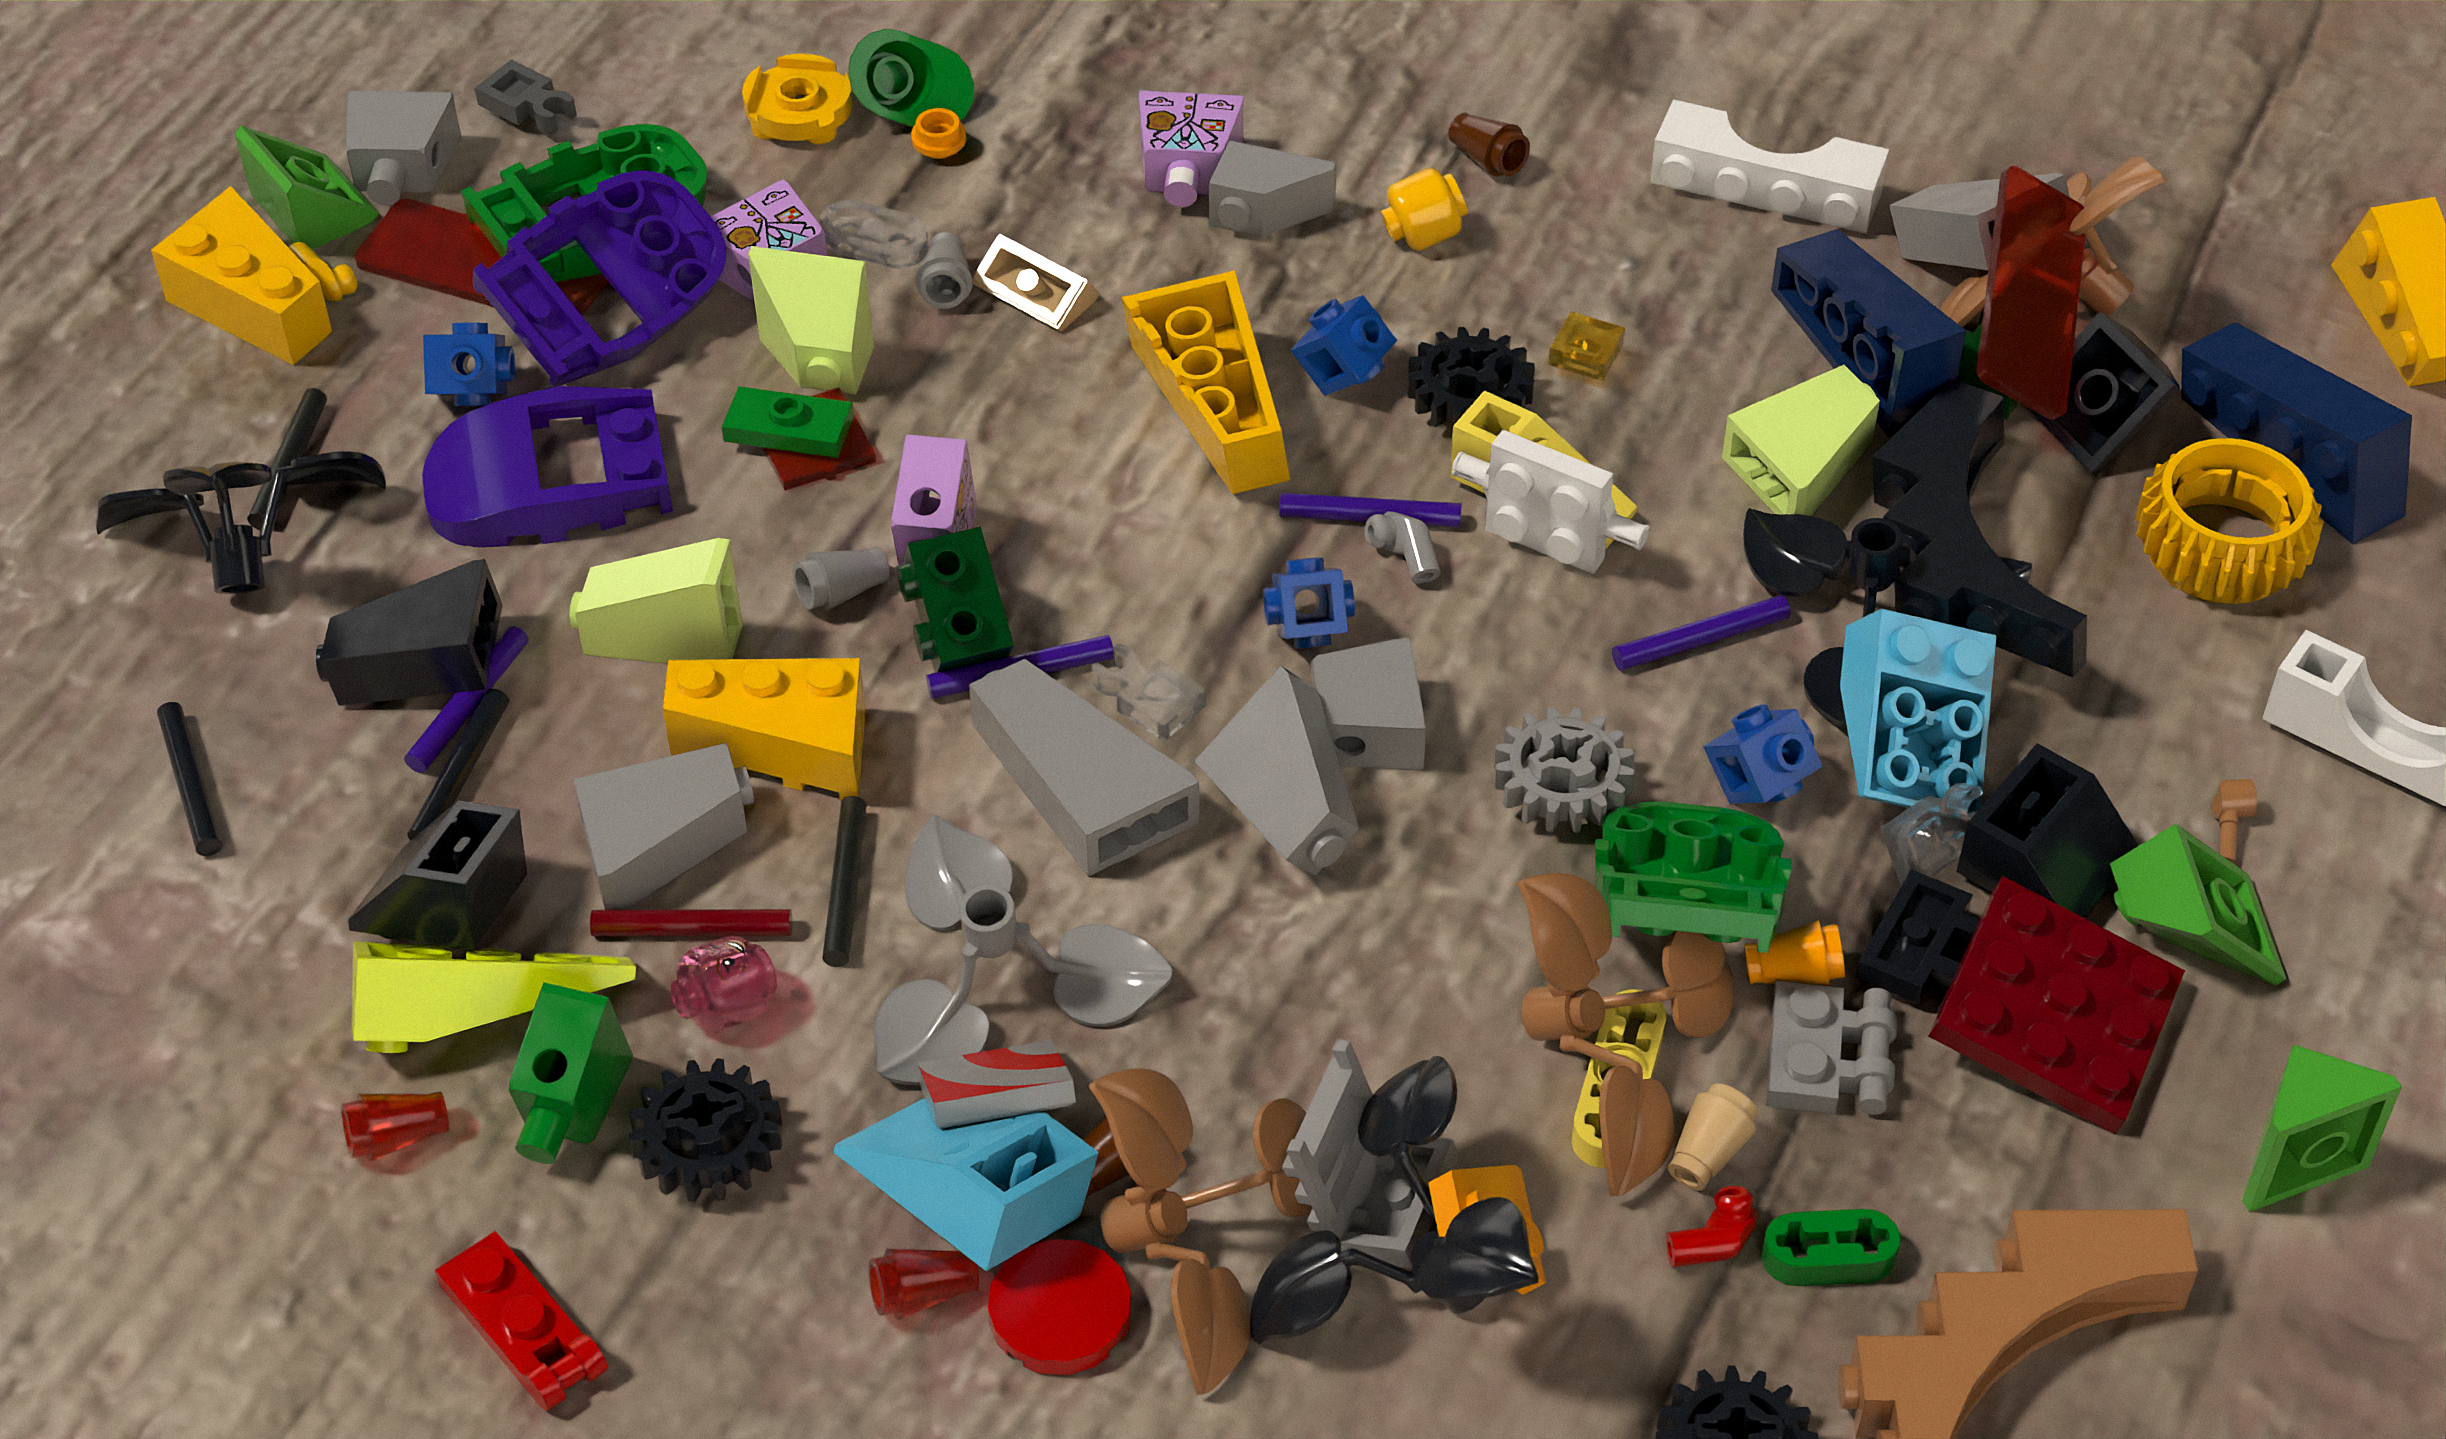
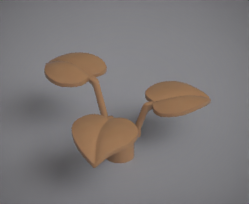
M2139 156L2132 157L2123 162L2091 192L2092 184L2089 176L2084 172L2074 174L2067 180L2073 212L2083 202L2085 208L2072 221L2070 232L2060 236L2075 254V257L2064 270V274L2069 278L2067 285L2009 260L1990 270L1977 269L1947 296L1939 310L1963 327L2002 290L2010 274H2014L2063 295L2071 304L2076 303L2081 298L2097 315L2100 312L2106 315L2111 314L2130 296L2134 283L2117 268L2118 264L2109 256L2093 226L2138 195L2161 183H2166V178L2143 157ZM2084 233L2095 254L2089 248L2084 249L2074 236Z
M1548 873L1527 877L1518 881L1517 885L1528 908L1535 953L1540 968L1549 984L1548 986L1534 987L1525 995L1522 1004L1523 1024L1529 1036L1536 1041L1560 1040L1562 1051H1578L1614 1066L1607 1071L1602 1082L1599 1099V1118L1609 1196L1624 1195L1658 1171L1668 1158L1674 1138V1119L1671 1103L1666 1089L1660 1081L1656 1079H1643V1069L1639 1062L1583 1039L1588 1038L1594 1031L1601 1028L1605 1019V1009L1662 1002L1672 999L1674 1024L1679 1033L1690 1038H1702L1713 1035L1725 1024L1733 1005L1734 983L1731 968L1726 962L1727 954L1721 942L1712 941L1702 933L1674 931L1669 934L1662 954L1663 972L1669 985L1668 987L1601 997L1597 991L1591 990L1587 985L1591 980L1599 976L1600 969L1596 960L1607 953L1612 941L1610 914L1603 896L1589 881L1572 874Z
M1130 1068L1117 1071L1093 1081L1088 1087L1105 1112L1115 1146L1126 1170L1139 1186L1127 1189L1125 1195L1110 1198L1105 1202L1100 1220L1102 1233L1109 1247L1119 1254L1146 1249V1256L1149 1260L1169 1258L1180 1261L1175 1265L1171 1278L1170 1291L1174 1318L1188 1369L1196 1390V1396L1208 1394L1238 1365L1247 1350L1251 1335L1250 1312L1247 1300L1239 1281L1230 1269L1223 1266L1210 1269L1208 1256L1204 1252L1169 1245V1243L1175 1241L1178 1234L1185 1230L1188 1208L1252 1189L1268 1182L1270 1183L1275 1205L1280 1213L1293 1218L1309 1215L1312 1206L1299 1204L1294 1195L1300 1179L1287 1177L1282 1169L1288 1155L1286 1150L1291 1139H1295L1306 1111L1299 1104L1287 1098H1279L1265 1103L1257 1112L1253 1126L1254 1148L1264 1169L1257 1173L1180 1197L1177 1193L1169 1192L1166 1189L1175 1184L1179 1174L1186 1169V1161L1181 1153L1189 1146L1193 1136L1192 1118L1183 1094L1169 1077L1160 1072L1144 1068Z

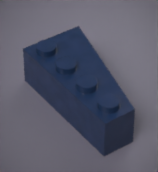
M1835 229L1777 248L1771 291L1833 369L1845 365L1862 383H1866L1872 388L1876 397L1880 400L1876 423L1887 437L1895 435L1951 379L1958 380L1957 375L1966 330L1841 231Z
M2236 322L2182 348L2181 399L2227 438L2242 439L2264 445L2292 461L2305 475L2310 487L2314 489L2313 495L2315 500L2322 506L2319 516L2352 545L2406 516L2412 426L2411 414Z

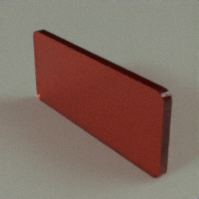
M2010 166L2000 175L1977 374L1985 384L2048 419L2055 420L2067 411L2086 238L2084 233L2074 236L2070 232V225L2077 214L2085 207L2017 166Z
M401 199L393 205L354 254L356 266L360 270L493 307L482 292L478 294L474 290L473 269L482 262L488 270L502 257L478 225L468 220L467 214L412 199ZM603 274L555 283L583 317L608 280Z

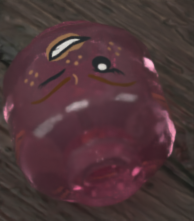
M729 935L690 949L679 959L676 969L677 980L672 981L670 992L673 1004L681 1017L684 1019L691 1018L701 1030L719 1033L754 1020L764 1014L768 1009L771 995L776 991L777 977L771 958L760 945H752L743 937Z

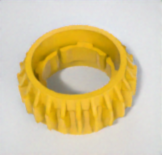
M2217 438L2196 442L2183 448L2176 454H2171L2170 459L2165 463H2158L2155 466L2153 476L2147 477L2135 516V521L2139 522L2136 536L2141 538L2144 543V553L2149 554L2154 567L2169 583L2194 597L2225 604L2257 601L2272 595L2281 588H2288L2289 582L2293 579H2301L2306 565L2312 564L2324 521L2319 518L2322 506L2315 500L2313 495L2314 489L2310 487L2305 475L2292 461L2264 445L2233 438ZM2204 504L2234 507L2256 516L2266 523L2275 534L2253 538L2224 535L2200 525L2190 518L2183 509Z

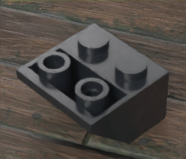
M2036 743L1968 821L1956 872L1990 892L1993 891L2001 877L2004 876L2086 919L2116 883L2110 863L2139 845L2093 773Z
M465 801L455 802L402 848L348 919L349 930L380 935L387 939L400 938L438 944L451 949L464 948L475 950L527 876L520 810Z

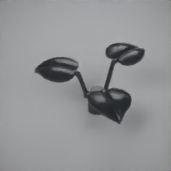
M330 452L296 458L291 461V466L279 468L275 471L260 534L257 537L253 536L252 526L234 525L228 489L253 487L271 481L272 471L269 466L250 462H227L215 464L210 468L202 466L181 467L168 470L163 474V483L166 488L131 490L102 497L98 501L96 530L99 535L111 527L141 516L187 509L205 549L206 563H212L214 591L220 594L254 592L265 588L262 557L272 555L270 540L285 484L304 485L332 481H358L371 483L385 489L386 479L379 462L360 452ZM215 490L217 494L222 527L214 530V540L199 506L204 505V496L198 494L199 492Z
M1751 508L1747 510L1745 515L1743 546L1749 568L1760 584L1777 594L1791 597L1812 595L1821 587L1824 577L1833 581L1839 580L1849 566L1850 576L1861 589L1865 590L1863 617L1875 612L1877 592L1889 588L1894 583V578L1900 573V569L1902 571L1910 563V549L1905 546L1902 547L1903 535L1901 529L1892 521L1884 518H1869L1859 522L1852 531L1851 541H1847L1845 533L1838 526L1818 517L1800 514H1770ZM2000 557L2015 574L2025 581H2029L2032 563ZM1834 647L1820 652L1810 660L1804 673V691L1810 704L1820 714L1835 725L1844 728L1847 727L1840 690L1844 647Z
M1433 1056L1430 1060L1417 1062L1385 1082L1367 1101L1358 1125V1139L1368 1153L1380 1157L1396 1151V1157L1436 1228L1430 1189L1413 1161L1412 1146L1426 1145L1439 1138L1450 1123L1457 1102L1455 1074L1450 1064L1441 1056ZM1492 1197L1475 1202L1464 1208L1453 1218L1448 1226L1445 1237H1439L1438 1231L1435 1230L1424 1234L1418 1239L1411 1250L1410 1260L1413 1264V1269L1410 1271L1354 1248L1341 1252L1340 1239L1329 1230L1312 1232L1302 1236L1285 1247L1265 1270L1252 1302L1250 1317L1251 1336L1259 1345L1269 1339H1286L1300 1336L1321 1326L1340 1309L1346 1299L1352 1282V1273L1348 1267L1353 1265L1365 1267L1404 1283L1414 1293L1422 1290L1430 1299L1443 1303L1453 1313L1468 1312L1477 1307L1485 1298L1537 1284L1539 1278L1530 1253L1527 1224L1524 1216L1518 1207L1507 1198Z

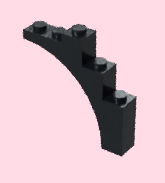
M1951 379L1872 456L1874 503L1890 509L1883 518L1892 521L1901 529L1903 535L1902 547L1905 546L1910 549V563L1894 578L1895 612L1996 635L1995 647L2073 678L2086 664L2087 615L2046 596L2015 574L1987 544L1971 514L1970 499L1985 467L2004 445V397Z

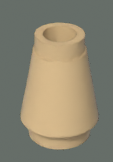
M1714 1083L1707 1092L1698 1093L1693 1101L1673 1154V1159L1668 1165V1171L1672 1177L1690 1189L1704 1190L1708 1182L1717 1175L1756 1133L1754 1122L1759 1115L1756 1105L1746 1095L1725 1084Z

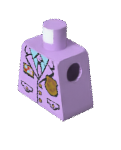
M1139 90V131L1145 188L1151 192H1164L1166 201L1176 207L1192 205L1197 199V194L1209 195V181L1229 140L1243 143L1244 96Z
M784 179L711 216L719 227L726 245L725 267L718 280L753 302L754 294L748 257L751 246L827 256L826 239L822 227Z
M906 434L891 518V530L898 565L904 564L903 558L909 543L972 528L977 502L967 440ZM930 490L937 493L939 497H929Z

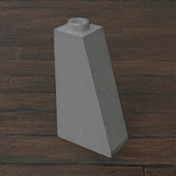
M1026 659L1001 670L992 671L982 679L969 684L973 727L1088 877L1200 823L1199 781L1190 771Z

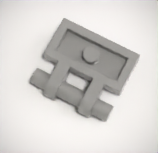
M1776 980L1772 1007L1766 1106L1836 1114L1840 1092L1859 1095V1109L1866 1114L1877 1115L1883 1113L1887 1109V1094L1893 1090L1895 1085V1065L1889 1060V1044L1896 1038L1897 1016L1890 1010L1891 994L1881 988L1867 990L1864 993L1863 1008L1857 1012L1843 1010L1844 988ZM1841 1043L1861 1045V1058L1856 1061L1842 1060Z

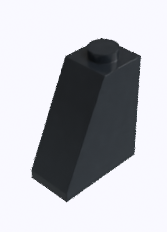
M486 560L470 561L331 617L324 643L318 645L316 649V667L320 679L323 682H329L338 705L344 706L485 690L503 606Z

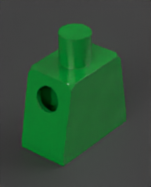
M543 982L509 1081V1093L525 1123L515 1146L516 1151L523 1157L542 1164H552L557 1158L564 1139L585 1144L595 1140L633 1059L632 1051L609 997Z

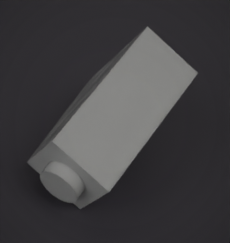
M2060 173L1932 185L1889 205L1902 258L1981 270L1993 269L2070 232V225L2074 220L2066 176Z
M1280 665L1194 761L1286 861L1316 876L1324 867L1334 863L1343 854L1347 841L1358 831L1359 826L1319 694L1311 684Z
M727 743L573 779L581 820L604 909H629L747 832L743 806L754 803L753 791L746 766L734 768Z

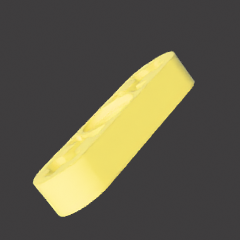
M1630 989L1621 991L1617 994L1639 992L1643 990ZM1662 1002L1605 1009V1019L1599 1029L1595 1045L1639 1062L1643 1069V1079H1653L1666 1024L1664 1005ZM1630 1018H1638L1643 1021L1639 1026L1635 1046L1623 1043L1625 1027L1629 1023ZM1591 1057L1574 1116L1571 1143L1575 1154L1583 1162L1593 1167L1605 1168L1602 1139L1595 1137V1133H1597L1600 1127L1599 1099L1603 1082L1600 1074L1614 1066Z

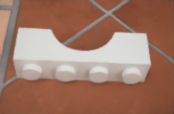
M1673 99L1655 138L1650 183L1866 234L1883 191L1890 149L1834 137L1825 145L1808 152L1796 154L1769 152L1756 148L1742 140L1732 129L1726 111Z
M2305 630L2278 668L2262 719L2446 806V727H2437L2419 722L2397 710L2376 689L2370 678L2364 656Z

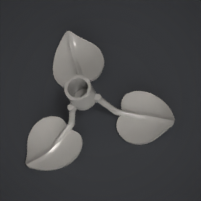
M932 815L923 826L911 850L905 875V896L912 915L927 928L934 931H947L959 924L962 925L966 945L962 949L964 959L960 981L954 995L948 987L939 981L918 979L903 983L892 990L884 999L876 1015L874 1025L878 1074L885 1080L894 1083L920 1085L918 1062L984 1051L990 1031L988 1016L980 1008L965 1003L971 991L976 960L980 956L985 958L1000 957L1010 951L1016 941L1022 942L1048 972L1059 974L1053 986L1054 999L1059 1009L1073 1021L1091 1027L1113 1026L1133 1017L1170 984L1173 976L1172 968L1166 959L1149 943L1123 929L1104 924L1082 925L1069 930L1060 942V960L1052 958L1030 933V926L1027 923L1016 921L1014 903L1010 895L1013 886V871L1006 855L985 838L959 829L939 816Z

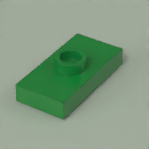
M738 386L722 424L723 440L730 443L838 458L854 418L853 404L848 401Z

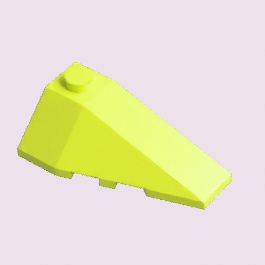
M354 941L352 980L353 1040L366 1041V1050L371 1052H407L408 1042L430 1041L534 1010L543 982L591 993L635 980L636 965L629 957L557 952L536 953L534 961H521L520 953L498 948H481L480 950L466 952V959H452L453 952L444 950V946L438 944Z

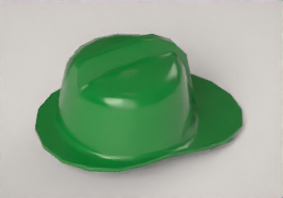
M882 29L871 32L860 40L849 59L848 77L852 92L863 107L886 119L914 127L917 117L924 111L944 108L953 111L960 121L966 116L973 103L975 84L970 68L957 53L937 43L903 31Z

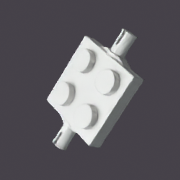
M1502 430L1491 444L1490 463L1468 455L1464 451H1460L1453 462V471L1451 472L1453 476H1458L1483 486L1487 497L1486 531L1496 534L1507 541L1518 543L1555 558L1561 563L1569 564L1594 574L1604 560L1606 539L1608 537L1634 547L1638 551L1642 549L1649 534L1648 525H1643L1617 514L1611 496L1613 473L1505 430Z

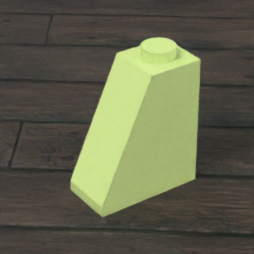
M1845 365L1839 366L1727 415L1722 459L1774 514L1812 516L1872 444L1880 400L1876 397L1872 388L1866 383H1862Z
M715 538L591 567L583 591H576L573 594L569 614L571 627L579 631L583 655L667 664L668 660L732 659L743 621L730 539Z

